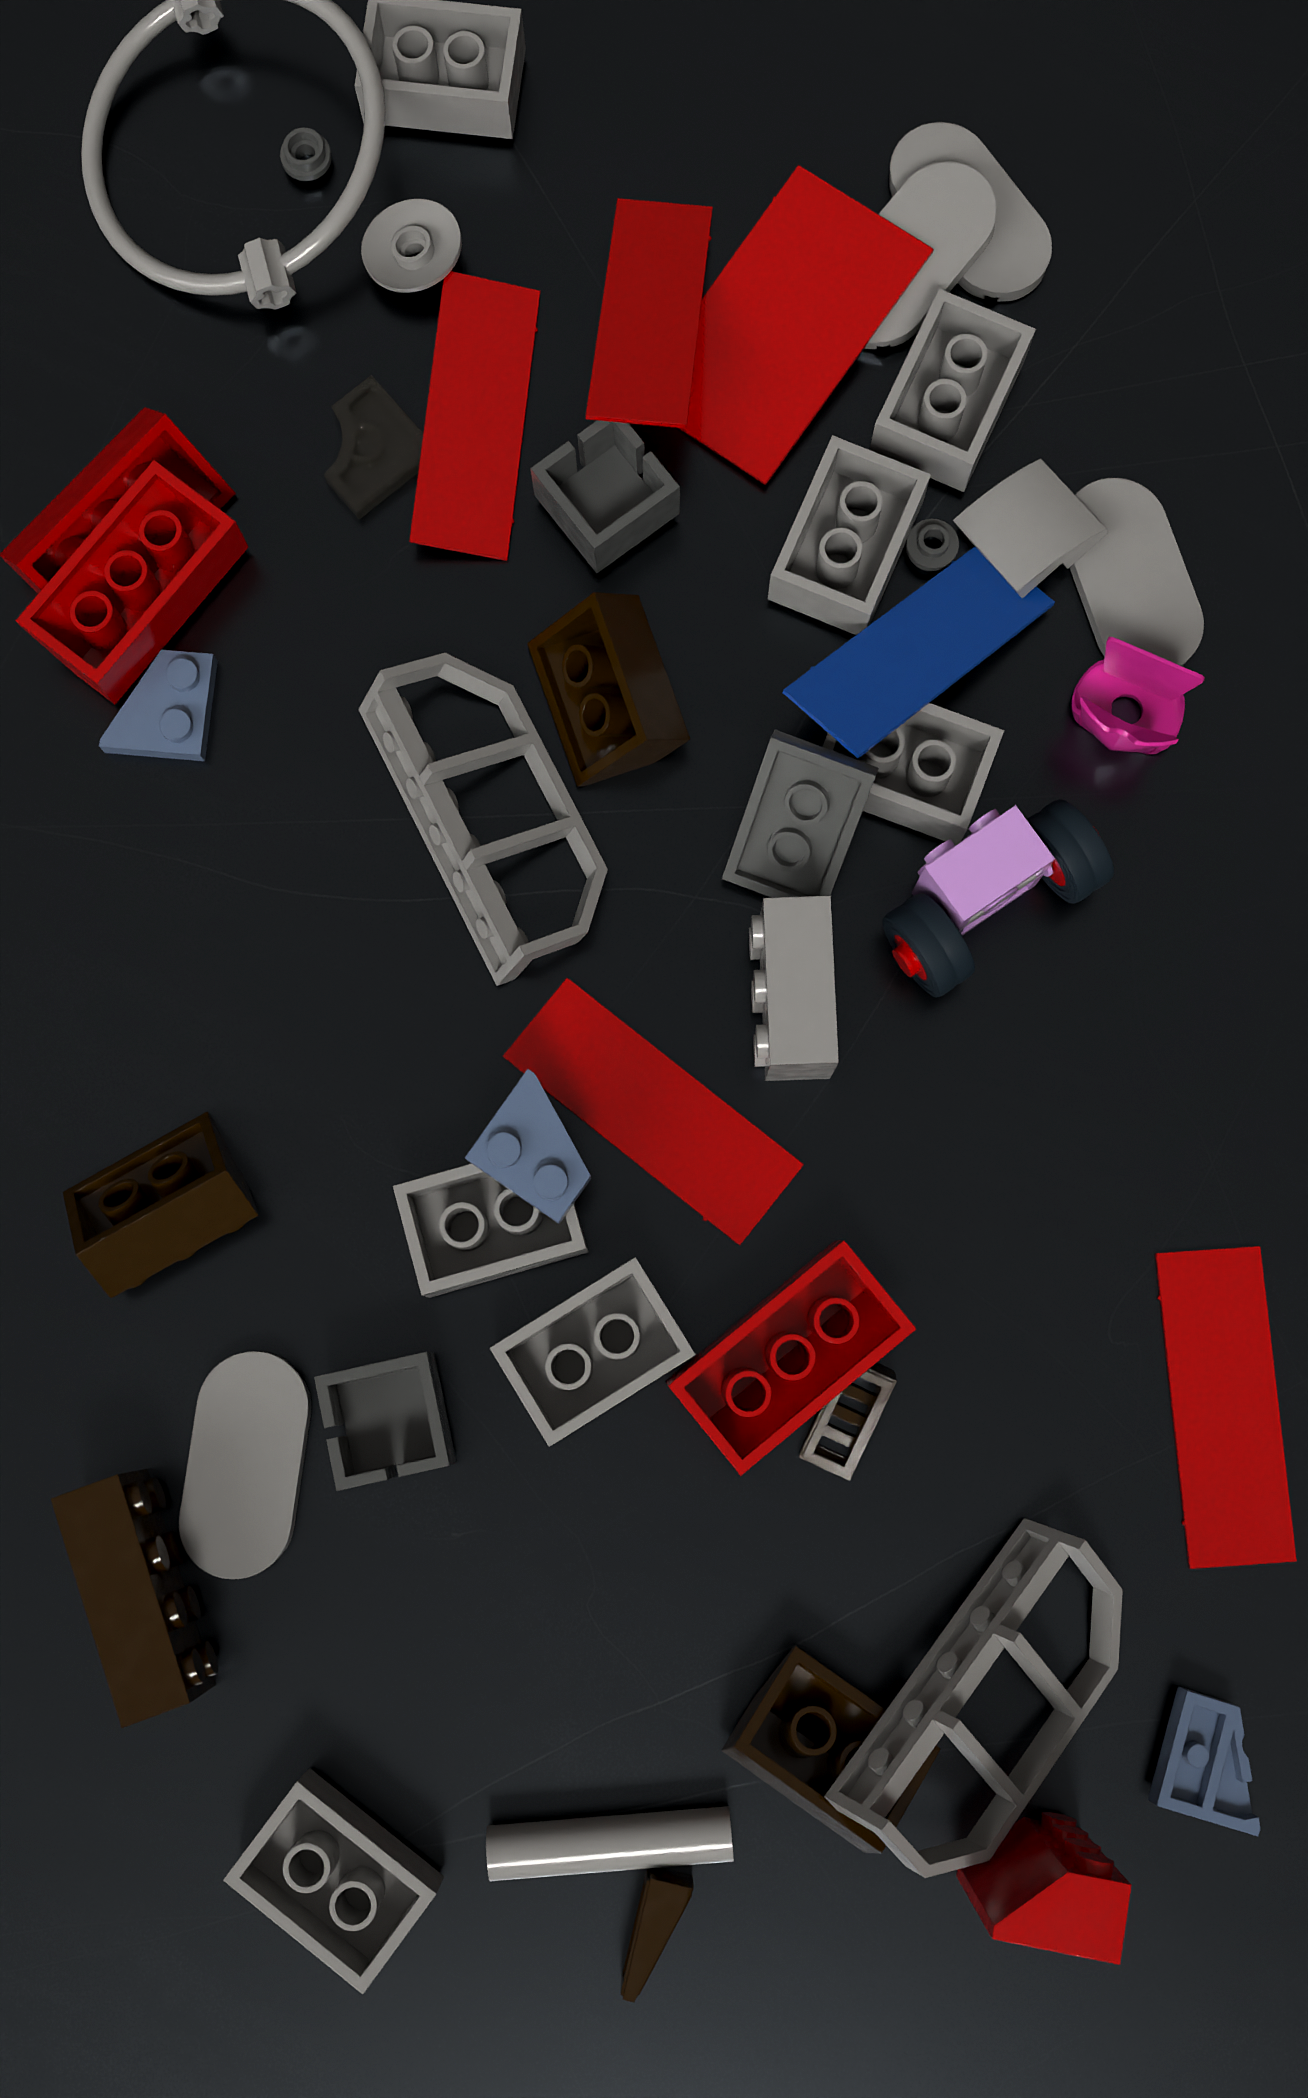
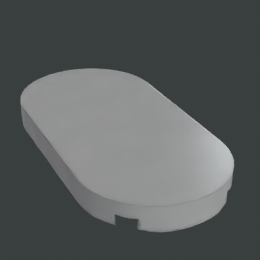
M945 122L928 123L911 130L899 141L892 154L889 175V187L892 197L912 174L933 163L958 162L980 172L990 183L996 197L997 215L995 230L988 246L959 280L958 284L971 295L982 299L986 295L991 298H998L997 301H1013L1029 294L1042 281L1051 259L1052 240L1044 220L982 141L971 131L962 126Z
M938 162L925 166L912 174L878 214L930 246L934 251L864 349H877V346L884 347L887 345L893 347L906 342L920 329L938 289L940 288L950 293L990 243L994 234L997 215L996 197L988 180L974 168L958 162Z
M1106 478L1086 485L1075 496L1103 524L1109 533L1069 568L1100 651L1105 657L1106 641L1110 636L1183 667L1187 660L1195 653L1201 642L1204 618L1163 506L1151 491L1131 480Z
M244 1352L225 1359L209 1373L198 1395L179 1515V1532L185 1551L192 1561L205 1572L219 1578L243 1579L264 1571L287 1549L294 1531L311 1418V1396L305 1381L302 1380L299 1372L294 1369L295 1367L286 1359L272 1353Z

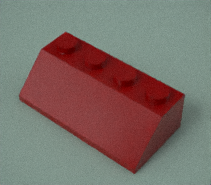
M144 407L0 553V557L39 593L153 460L219 509L236 493L165 413Z
M153 460L15 621L75 675L115 705L249 546L235 520Z
M835 1240L665 1382L739 1475L742 1476L914 1332L916 1327L845 1240Z
M1042 1812L1041 1820L1023 1817L1012 1826L990 1861L957 1870L956 1877L992 1939L1120 1965L1132 1884L1114 1866V1861L1104 1855L1101 1847L1088 1837L1089 1833L1076 1827V1819L1053 1812Z

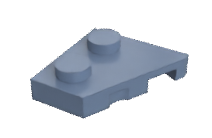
M160 650L100 738L99 747L103 752L205 761L218 664L214 654Z
M529 1069L526 1070L465 1157L468 1162L558 1224L561 1223L591 1179L589 1171L538 1078Z
M1178 1686L1148 1801L1165 1809L1259 1836V1817L1252 1813L1247 1782L1252 1781L1249 1758L1244 1753L1242 1747V1740L1245 1734L1239 1706Z

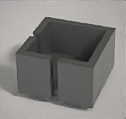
M597 420L577 434L580 463L584 467L577 472L575 448L569 441L535 464L530 470L534 496L594 571L599 573L680 514V486L651 451L645 455L644 442L629 423Z
M434 1352L418 1353L314 1377L324 1428L344 1424L346 1430L345 1436L326 1439L336 1491L396 1477L394 1465H397L398 1477L457 1463Z

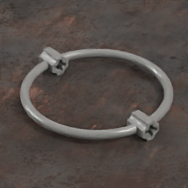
M165 0L143 17L114 50L100 74L87 109L82 136V174L92 213L102 233L115 251L139 273L159 284L191 294L218 296L247 292L250 302L257 309L270 308L276 310L289 305L290 299L297 294L292 274L320 255L341 234L354 217L372 183L380 159L385 130V100L380 72L366 38L353 19L332 0L285 1L299 5L325 21L343 41L355 62L363 91L364 127L360 151L354 170L335 206L306 238L287 252L278 239L265 240L257 238L245 243L243 251L238 254L241 271L218 274L195 273L165 264L148 254L136 244L118 221L106 191L102 164L103 136L106 120L114 96L130 66L146 46L175 21H177L185 33L197 32L204 35L218 29V22L224 17L220 0Z

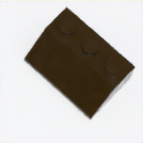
M594 592L527 643L577 787L587 786L653 764L691 740L639 595Z
M208 1112L201 1114L63 1191L75 1255L110 1298L129 1288H135L143 1284L155 1273L177 1261L191 1257L198 1249L227 1233L239 1230L246 1222L258 1216L249 1186Z
M794 1646L753 1698L721 1751L862 1852L882 1853L885 1849V1843L873 1831L837 1811L824 1796L886 1709L800 1648ZM937 1745L885 1817L895 1827L898 1826L941 1750Z

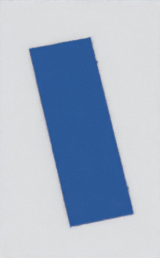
M973 547L959 559L952 561L951 565L816 666L810 667L808 672L783 689V694L858 759L1054 606L1055 601L1038 587H1035L1025 597L1021 598L980 551Z

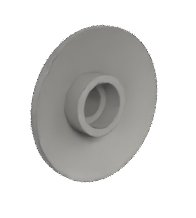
M427 199L404 200L384 209L369 224L362 240V260L370 277L380 286L401 293L417 292L437 284L450 273L460 256L462 235L456 218L443 205Z

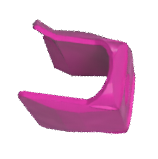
M1109 636L1106 641L1105 659L1092 665L1083 674L1075 687L1072 696L1073 717L1079 726L1093 734L1111 751L1138 752L1146 755L1157 754L1166 750L1170 745L1176 744L1179 740L1176 737L1181 728L1185 711V698L1183 694L1202 684L1205 677ZM1120 697L1133 698L1140 705V719L1136 723L1130 724L1112 715V703Z

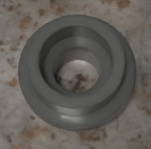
M305 127L291 131L285 137L280 150V158L284 170L292 178L300 181H312L321 177L329 169L332 160L331 150L326 139L315 130ZM305 155H313V157L307 160H300Z
M925 519L918 522L912 527L906 540V552L909 559L914 565L925 571H939L948 567L954 561L959 548V539L956 531L951 525L939 519ZM927 537L937 538L941 541L942 546L938 549H931L925 545L924 539Z

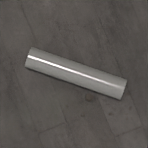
M729 1806L488 1825L486 1831V1857L489 1881L734 1862Z

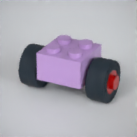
M1062 799L1053 801L1028 819L1023 816L1016 805L1002 815L996 809H993L969 827L971 834L955 846L950 839L925 856L926 864L917 872L920 877L912 891L913 896L905 901L902 906L896 907L887 913L882 920L884 931L893 948L892 954L907 976L913 977L933 997L943 996L957 984L971 977L975 972L972 954L962 935L1030 890L1038 883L1041 877L1058 896L1073 904L1082 901L1093 891L1101 888L1112 879L1114 875L1113 862L1101 836L1089 820L1071 803Z

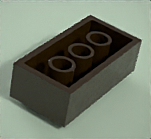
M148 1469L116 1474L51 1498L121 1728L189 1704L216 1685L213 1676L218 1674L217 1658L210 1642H202L196 1623V1620L201 1617L199 1601L191 1586L185 1587L178 1565L183 1563V1552L176 1534L173 1531L167 1532L161 1510L166 1509V1499L159 1480L156 1477L150 1478Z

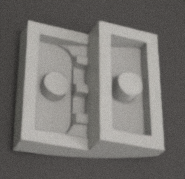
M1041 458L998 483L953 520L962 533L1021 598L1025 597L1059 565L1063 564L1068 569L1109 533L1103 524Z

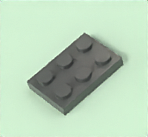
M775 729L766 749L722 879L771 898L830 896L879 768Z

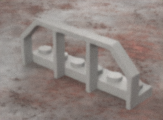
M447 653L380 670L358 710L496 986L515 980L533 959L576 944L588 933L608 869L513 685ZM438 676L498 705L515 738L436 761L431 747L428 743L423 742L413 722L412 710L408 701L399 695L396 687ZM524 755L557 821L480 846L477 838L469 833L459 814V805L455 794L450 788L445 786L443 780ZM566 837L587 878L572 927L528 942L525 933L515 925L506 907V897L502 887L492 879L485 864Z
M1024 1518L824 1796L837 1811L873 1831L907 1868L924 1878L990 1861L1118 1670L1123 1589L1087 1541ZM1068 1556H1070L1093 1586L1089 1659L1068 1690H1066L1023 1635L1016 1630ZM1004 1648H1006L1054 1708L1009 1776L1003 1772L964 1724L955 1718ZM945 1733L996 1795L967 1838L916 1851L885 1817Z

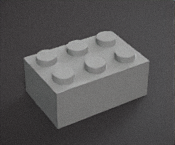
M368 0L363 35L373 52L381 76L385 100V126L513 139L526 51L522 9L443 0ZM357 71L354 86L364 123L363 91Z
M939 288L875 423L870 450L931 474L930 478L964 492L1025 362L1036 329Z
M832 435L771 573L768 600L855 635L868 627L873 620L909 532L923 504L931 474Z
M929 703L858 759L829 733L826 736L823 747L879 768L863 811L943 841L951 839L955 845H958L969 827L1005 730Z
M831 896L763 898L760 915H751V927H749L750 960L760 959V970L753 971V980L751 981L752 1013H762L763 1025H756V1034L753 1035L755 1067H765V1081L830 1079L839 1063Z
M473 1164L393 1186L422 1296L431 1298L589 1252L575 1202L561 1223L558 1224Z
M636 1257L490 1347V1350L549 1447L696 1355Z
M309 1768L295 1783L223 1881L361 1994H364L436 1896L444 1876Z

